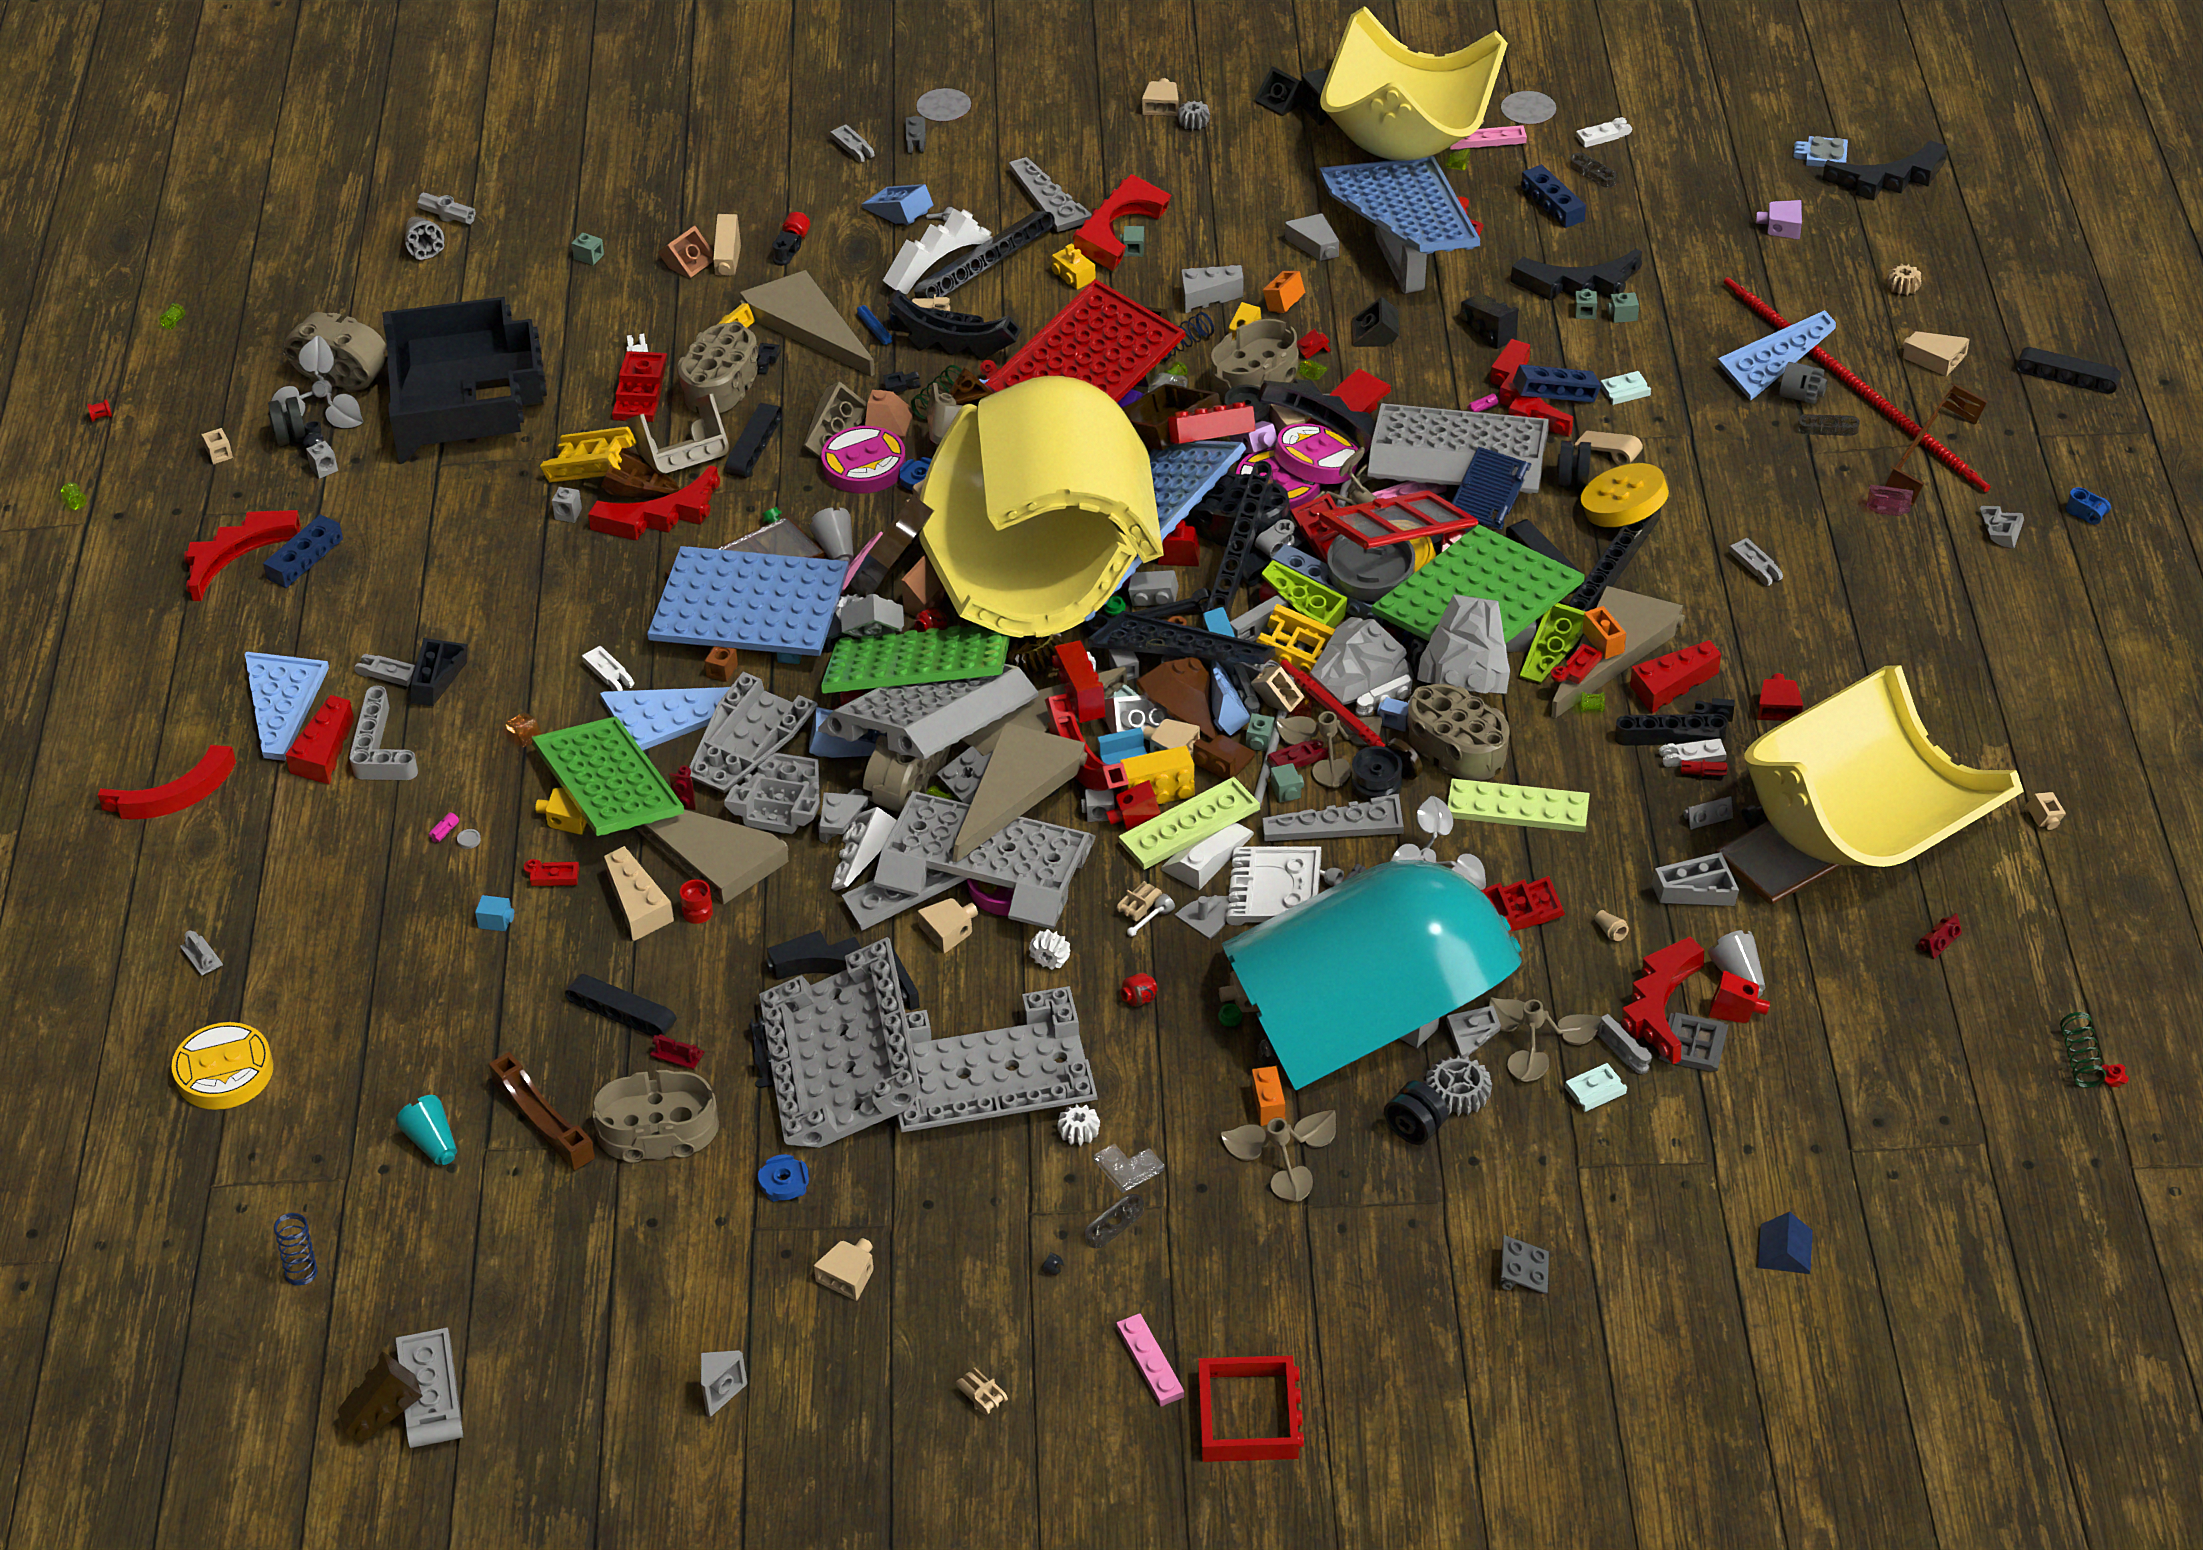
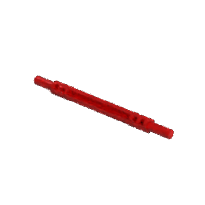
M1286 659L1281 661L1280 666L1294 678V682L1328 711L1333 712L1337 719L1370 747H1385L1382 738L1304 671H1299Z

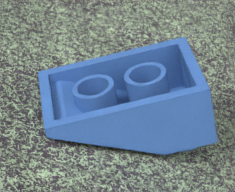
M919 184L886 187L861 205L862 208L895 224L904 223V225L913 223L917 216L926 214L927 210L933 206V202L926 185Z

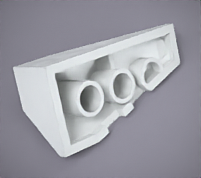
M1144 695L1104 699L1106 723L1112 734L1140 727L1144 731L1146 726L1157 729L1165 719L1179 721L1166 713L1167 708L1158 702L1155 704L1151 703Z
M878 807L858 814L855 821L851 822L849 828L845 831L843 841L846 843L845 849L840 851L839 857L842 858V862L836 868L831 889L836 891L849 886L882 850L897 822L896 819Z
M1235 822L1174 854L1162 866V871L1200 890L1233 856L1234 848L1242 847L1254 835V832Z

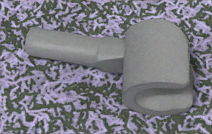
M947 207L943 213L927 214V219L939 218L946 222L954 208Z

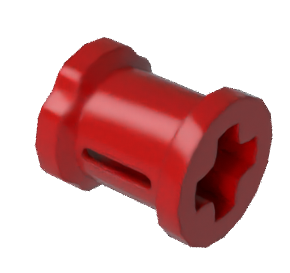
M107 399L101 403L87 404L92 422L96 418L112 417Z

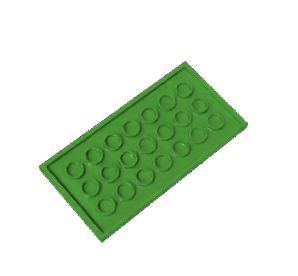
M617 716L532 737V745L596 836L607 835L618 830L630 829L634 826L650 824L657 820L673 818L676 815L684 814L683 804Z

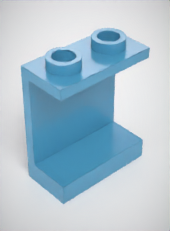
M1141 727L1097 737L1098 754L1101 761L1106 764H1117L1122 759L1147 754L1144 748V733Z

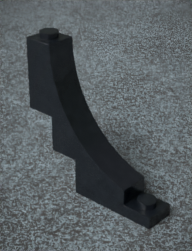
M818 930L767 948L768 958L765 959V964L769 973L773 972L777 980L801 974H838L847 970L845 956L862 948L856 937L828 946L821 931ZM891 945L903 1003L906 1002L910 1010L920 1008L918 990Z

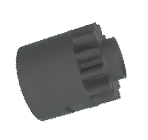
M1788 362L1782 378L1780 396L1816 404L1819 397H1824L1828 379L1823 378L1824 369Z

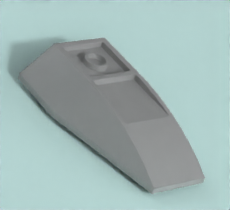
M742 672L718 702L689 767L691 769L690 777L723 793L729 791L794 737L818 706L817 702L800 695L793 702H790L764 691L762 679Z

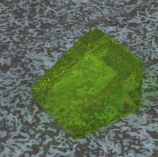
M1470 148L1451 153L1447 167L1466 170L1470 160Z
M1312 360L1300 362V374L1316 381L1328 370V367Z

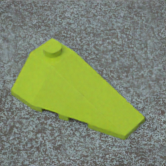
M1274 560L1261 573V576L1302 615L1331 628H1335L1345 616L1348 598Z
M1557 603L1544 613L1520 673V678L1539 684L1547 678L1552 668L1560 663L1584 635L1582 630L1585 611Z

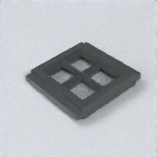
M1677 1012L1675 1014L1671 1013L1668 1024L1671 1031L1681 1042V1061L1675 1064L1718 1072L1729 1025L1711 1019ZM1660 1054V1060H1664V1062L1671 1063L1666 1057H1663Z

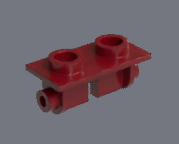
M682 765L676 774L669 773L671 790L683 804L684 808L696 810L692 777H690L691 769L686 765Z
M1955 913L1951 918H1942L1932 929V933L1928 932L1919 939V949L1930 951L1932 959H1935L1962 934L1958 914Z
M660 1034L659 1036L655 1035L652 1044L656 1046L650 1056L694 1070L705 1051L697 1048V1045H690L680 1041L675 1042L674 1039Z

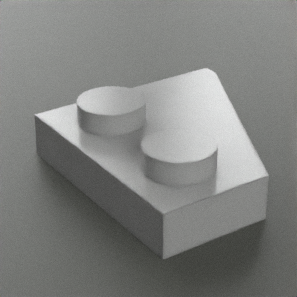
M824 792L820 833L844 834L849 828V824L858 817V812L861 808L868 805V797Z
M1494 1006L1448 1015L1446 1019L1460 1059H1465L1498 1033L1501 1028Z

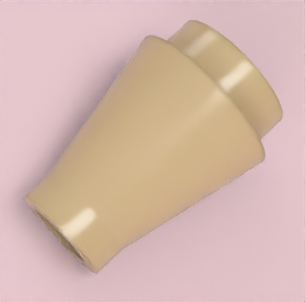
M1604 910L1596 914L1595 921L1610 940L1621 941L1626 937L1629 928L1625 920L1611 915Z

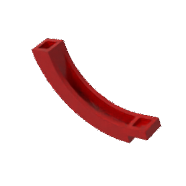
M1068 693L1046 698L1045 703L1051 720L1047 723L1050 734L1085 743L1086 763L1084 766L1080 765L1078 773L1074 777L1082 785L1095 791H1105L1129 785L1123 762L1112 765L1106 764L1097 758L1086 744L1077 725Z
M210 745L205 756L192 770L182 777L159 787L135 791L100 788L98 798L102 811L119 812L121 819L135 820L160 817L192 806L216 790L229 776L236 764L232 746Z

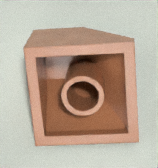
M872 390L867 404L865 426L881 427L893 432L900 439H905L914 411L894 392Z

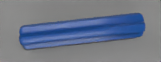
M866 305L858 307L857 314L883 345L891 343L892 336Z

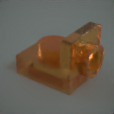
M522 713L505 722L508 730L518 735L523 746L531 744L532 737L542 735L536 718L527 713Z

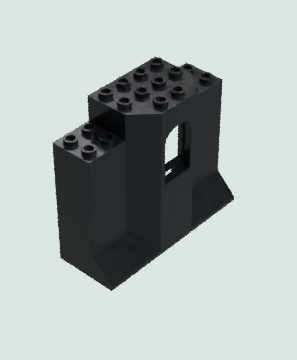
M505 296L382 312L387 342L391 403H389V417L399 464H404L421 445L521 432L520 423H524L523 411L519 410H523V407L544 405L543 396H547L545 373L542 368L543 361L538 327H533L532 319L513 321L512 317H510L512 316L510 304L506 305ZM510 386V396L477 400L476 390Z

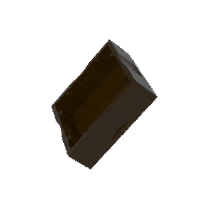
M1165 383L1121 409L1130 420L1145 447L1164 450L1175 444L1170 441L1168 417L1175 416V412L1179 411L1191 413L1194 412V409L1198 408L1211 409L1213 406L1221 405V401L1217 392L1189 389Z
M913 495L867 553L843 593L849 596L857 594L858 597L864 598L867 595L876 594L908 553L934 510Z

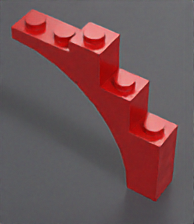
M1511 339L1491 367L1490 383L1501 386L1499 403L1510 406L1508 415L1548 419V431L1569 437L1572 433L1573 416L1553 408L1540 397L1521 396L1513 379L1519 364L1527 365L1529 362L1530 344Z
M709 465L704 473L690 485L663 498L638 503L597 501L588 513L590 529L637 541L640 535L645 532L646 527L669 533L672 527L677 524L678 519L701 525L710 514L711 506L708 502L711 499V495L720 485L717 467Z
M298 510L247 512L245 521H242V526L218 527L217 535L213 537V541L190 542L188 551H185L184 559L190 568L191 578L187 580V591L191 593L193 601H202L205 590L211 580L234 559L266 545L289 541L301 530Z
M1691 936L1643 958V969L1641 970L1643 978L1633 982V992L1631 995L1633 1003L1622 1008L1621 1024L1623 1029L1629 1032L1636 1040L1644 1036L1672 1064L1681 1061V1042L1671 1031L1665 1018L1664 1009L1669 997L1677 986L1691 974L1704 968V949Z

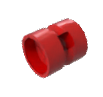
M699 879L685 882L680 888L683 917L686 921L693 924L708 921L713 915L709 885Z

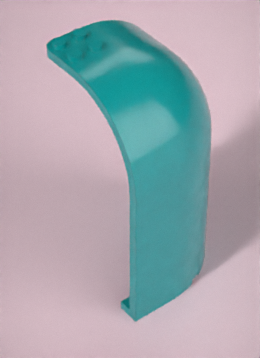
M1396 860L1371 867L1221 943L1252 1006L1258 1005L1260 1012L1256 1014L1295 1091L1468 1003L1503 981L1522 963L1519 955L1522 949L1517 939L1513 936L1510 937L1508 931L1511 930L1507 919L1502 914H1498L1487 896L1477 886L1456 871L1443 865L1423 860Z

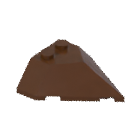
M964 367L948 394L955 399L956 405L973 404L978 407L979 401L982 398L994 393Z
M622 448L619 452L622 459L621 463H618L620 470L610 465L601 485L609 494L638 498H663L681 490L677 482L666 474L657 473L650 465L645 463V460L638 453L627 448Z
M1190 657L1164 662L1136 681L1137 686L1148 701L1153 704L1158 702L1168 709L1166 713L1180 722L1199 726L1200 732L1208 735L1210 742L1217 737L1216 725L1213 721L1216 718L1212 712L1211 678L1198 658Z

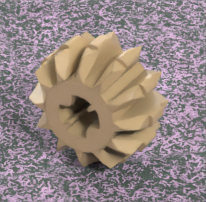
M1900 264V266L1894 265L1887 274V288L1891 289L1892 293L1897 292L1899 295L1905 294L1908 296L1909 293L1915 294L1916 290H1919L1921 286V272L1917 270V267H1910L1909 264L1907 266Z

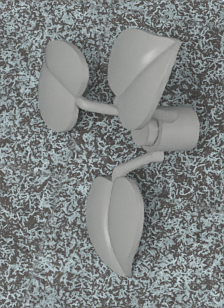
M321 336L314 337L301 349L299 361L306 371H315L319 381L313 384L312 391L300 396L296 387H283L275 393L271 401L279 400L283 412H286V398L297 396L301 416H303L305 403L301 399L313 394L316 397L327 396L328 404L331 406L327 408L325 415L332 425L340 428H352L361 425L363 419L358 402L354 397L348 394H339L333 399V402L331 401L332 386L320 376L319 372L327 373L332 369L334 363L333 354L328 343Z
M1430 796L1420 805L1416 820L1421 830L1426 833H1433L1432 837L1423 846L1421 851L1414 844L1402 845L1396 850L1390 861L1423 860L1443 866L1451 865L1453 866L1452 870L1464 876L1480 890L1485 889V870L1483 864L1476 856L1462 854L1457 858L1456 862L1436 861V854L1430 849V846L1437 838V833L1443 836L1450 833L1453 827V816L1448 806L1442 800L1435 796Z

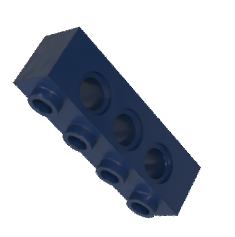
M1542 164L1522 172L1521 188L1564 228L1585 221L1586 204Z
M1519 364L1513 379L1519 394L1530 397L1595 402L1601 388V384L1594 372Z
M320 514L263 563L266 578L287 588L343 539L340 523Z

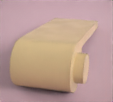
M1586 431L1574 444L1575 448H1578L1580 442H1591V450L1611 452L1613 460L1619 466L1630 464L1643 449L1641 441L1635 436Z

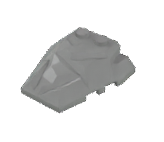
M1453 594L1435 632H1433L1425 651L1421 655L1417 680L1433 684H1448L1455 687L1462 686L1466 690L1474 692L1507 693L1510 667L1499 602Z
M1350 617L1336 628L1310 672L1309 677L1338 702L1346 705L1356 702L1360 696L1362 697V695L1370 692V690L1406 674L1413 679L1414 674L1410 663L1404 659L1407 654L1406 649L1374 619L1363 621L1361 618Z
M774 753L757 767L758 772L756 774L745 776V783L741 786L734 785L724 801L725 806L734 815L742 817L747 827L792 834L799 825L804 826L811 822L820 807L818 759Z

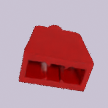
M1181 519L1174 531L1162 540L1164 555L1158 558V565L1199 567L1200 547L1196 530L1193 526H1185V521Z
M1776 673L1772 675L1771 679L1763 681L1757 720L1788 721L1802 713L1803 702L1796 681L1785 680V676L1781 673Z
M1149 780L1117 794L1116 800L1119 808L1106 812L1110 825L1123 821L1127 831L1161 815L1156 795Z
M1723 971L1711 999L1708 1017L1748 1023L1753 1012L1767 1015L1770 1001L1758 998L1759 985L1757 983Z

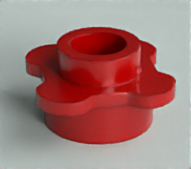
M2104 1064L2102 1066L2106 1072L2104 1082L2108 1086L2119 1087L2128 1082L2129 1078L2125 1075L2126 1067L2124 1065L2109 1066Z

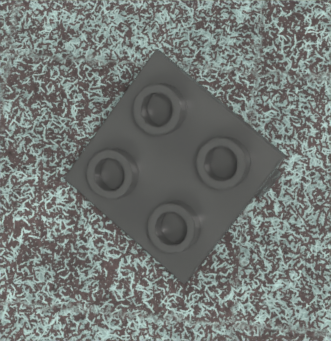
M1503 1235L1502 1260L1500 1263V1285L1502 1288L1511 1290L1517 1283L1547 1294L1549 1251Z

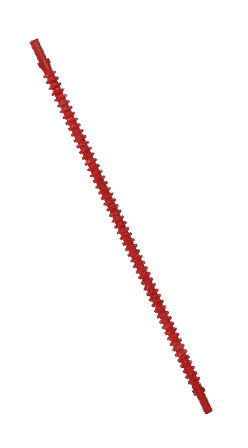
M1729 277L1724 279L1723 283L1733 290L1736 296L1742 298L1744 303L1751 306V309H1754L1755 312L1766 318L1768 322L1770 321V324L1778 328L1779 331L1791 326V323H1788L1787 320L1776 314V311H1772V308L1768 307L1767 304L1753 295L1752 292L1748 293L1743 286H1739ZM1818 345L1808 352L1825 368L1836 374V377H1840V380L1848 384L1849 387H1852L1853 390H1856V393H1860V396L1868 400L1869 403H1872L1873 406H1876V409H1880V412L1884 413L1885 416L1896 422V425L1916 439L1922 428L1915 424L1914 421H1911L1905 414L1894 408V405H1890V402L1882 398L1881 395H1878L1877 392H1874V389H1870V386L1862 382L1861 379H1858L1857 376H1854V373H1850V370H1846L1845 366L1834 360L1830 354H1827ZM1927 432L1920 441L1921 445H1925V448H1929V451L1937 455L1938 458H1941L1946 465L1954 468V471L1958 472L1959 475H1964L1969 482H1973L1984 492L1990 490L1991 486L1981 479L1977 472L1969 469L1968 464H1964V461L1956 457L1955 454H1952L1943 444H1939V441H1935L1934 437H1931Z

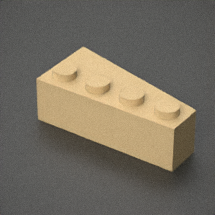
M625 846L604 856L608 878L633 941L674 921L671 901Z

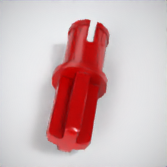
M1705 759L1703 761L1682 760L1681 774L1683 775L1695 774L1702 775V777L1705 775H1727L1728 766L1726 762H1706Z

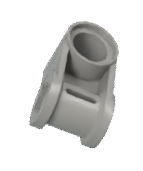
M1285 519L1278 521L1268 530L1259 534L1255 541V547L1270 558L1284 544L1292 547L1294 544V536L1292 535L1294 523Z

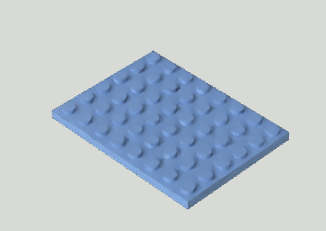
M681 546L648 631V639L820 656L849 570V561Z

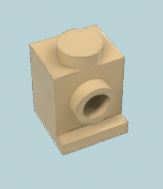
M222 428L202 434L204 446L213 464L233 458L229 441Z
M2053 792L2034 794L2023 808L2025 812L2031 813L2039 827L2046 826L2048 830L2056 828L2066 814Z

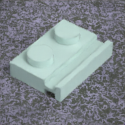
M1639 371L1604 379L1600 383L1601 389L1608 399H1611L1612 405L1651 395V388L1647 387V382Z
M1608 1063L1574 1077L1565 1083L1566 1090L1578 1104H1581L1584 1112L1624 1095L1627 1091V1086L1621 1083V1079Z

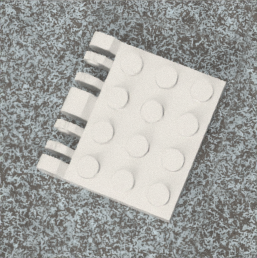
M1321 847L1234 848L1232 860L1234 869L1231 870L1232 877L1230 879L1228 899L1231 903L1228 905L1226 921L1230 925H1242L1245 922H1265L1318 895Z

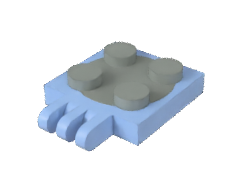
M1809 136L1808 142L1796 141L1794 143L1793 157L1795 159L1807 160L1806 166L1824 167L1827 160L1846 164L1848 140Z

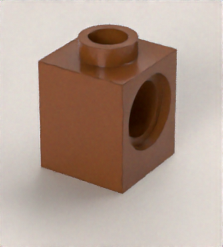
M714 646L705 659L707 677L724 682L728 681L738 666L737 653L734 648Z

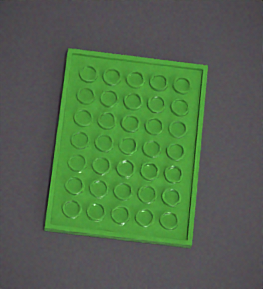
M1478 524L1411 575L1406 581L1373 604L1371 613L1430 641L1453 594L1496 600L1499 602L1506 644L1582 584L1585 575Z
M976 623L965 628L951 626L947 630L931 628L926 630V632L919 633L916 630H911L900 635L886 633L881 637L865 635L861 639L841 638L835 644L821 685L822 692L832 693L1002 675L1010 636Z

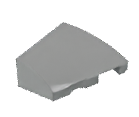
M1981 506V514L1991 540L2001 546L2014 548L2024 521L2023 513H2002L2000 506Z

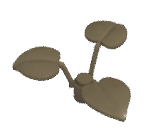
M1361 447L1343 463L1339 470L1341 477L1348 473L1353 480L1348 487L1349 493L1353 491L1351 495L1353 500L1329 491L1326 493L1322 491L1314 499L1328 493L1331 497L1351 503L1352 505L1372 502L1374 499H1377L1376 496L1361 485L1368 480L1374 479V477H1368L1369 463L1357 473L1356 477L1352 473V467L1362 458L1365 448Z
M1330 711L1321 713L1318 717L1319 722L1316 723L1313 719L1304 716L1286 719L1277 718L1278 732L1281 738L1291 746L1304 741H1310V737H1316L1318 731L1323 737L1327 738L1329 760L1317 762L1312 770L1314 779L1326 787L1336 788L1342 786L1348 781L1351 774V768L1347 760L1333 759L1332 737L1335 736L1338 730L1345 740L1351 739L1354 745L1369 746L1346 725L1342 728L1336 715ZM1382 717L1358 718L1378 736L1380 735Z
M1491 997L1489 1006H1494L1501 1024V1031H1514L1518 1028L1519 1024L1524 1025L1525 1023L1530 1027V1052L1524 1050L1515 1052L1510 1056L1507 1064L1510 1074L1517 1080L1524 1082L1539 1079L1549 1068L1547 1054L1543 1052L1535 1053V1029L1540 1028L1545 1019L1557 1034H1563L1565 1042L1573 1045H1581L1591 1041L1596 1035L1601 1021L1600 1016L1576 1014L1560 1019L1557 1027L1550 1018L1548 1011H1543V1005L1539 1000L1533 999L1522 1002L1513 999Z
M1329 1110L1305 1117L1296 1124L1294 1131L1291 1129V1125H1287L1283 1118H1274L1269 1121L1267 1131H1264L1258 1125H1244L1221 1133L1226 1149L1235 1158L1248 1161L1258 1158L1262 1153V1147H1267L1269 1140L1274 1145L1281 1147L1287 1171H1279L1273 1176L1271 1188L1273 1193L1280 1199L1296 1202L1308 1196L1313 1186V1178L1311 1172L1304 1166L1291 1169L1285 1145L1290 1140V1134L1298 1142L1306 1141L1307 1145L1313 1148L1329 1144L1336 1134L1335 1110Z

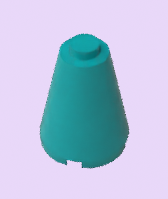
M436 1095L422 1096L418 1098L419 1103L414 1106L409 1103L398 1113L396 1117L397 1126L435 1164L447 1165L455 1159L457 1149L442 1102Z

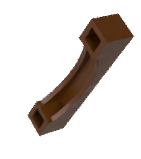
M510 1052L489 1063L492 1081L496 1087L574 1171L595 1158L591 1138L578 1125L573 1126L552 1108L532 1083L521 1063Z

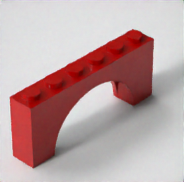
M1130 174L1127 179L1121 181L1118 189H1114L1111 192L1108 200L1104 199L1100 209H1095L1090 220L1086 219L1082 228L1076 230L1072 238L1074 240V249L1081 250V254L1113 271L1122 261L1126 245L1116 239L1111 232L1109 224L1116 218L1128 214H1143L1159 219L1168 209L1172 195Z

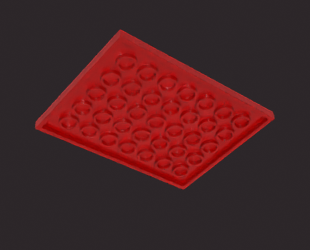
M1094 279L995 373L985 385L993 393H996L1032 378L1064 376L1092 384L1108 394L1117 403L1186 334L1183 329L1099 280Z

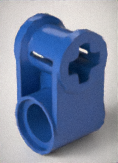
M2076 487L2070 492L2066 510L2071 515L2077 516L2090 524L2097 525L2101 522L2102 516L2109 513L2111 505L2105 498L2099 497L2084 488Z

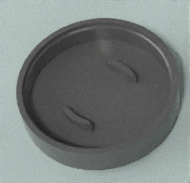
M1379 525L1354 527L1370 538L1392 534ZM1340 534L1334 539L1328 550V576L1332 584L1345 595L1359 600L1377 601L1415 573V551L1410 541L1364 549Z

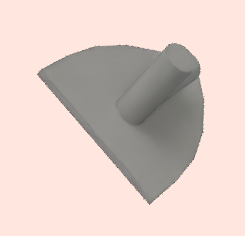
M1201 896L1198 900L1189 903L1179 910L1175 917L1210 940L1226 923L1227 910L1230 903L1228 900L1229 896Z

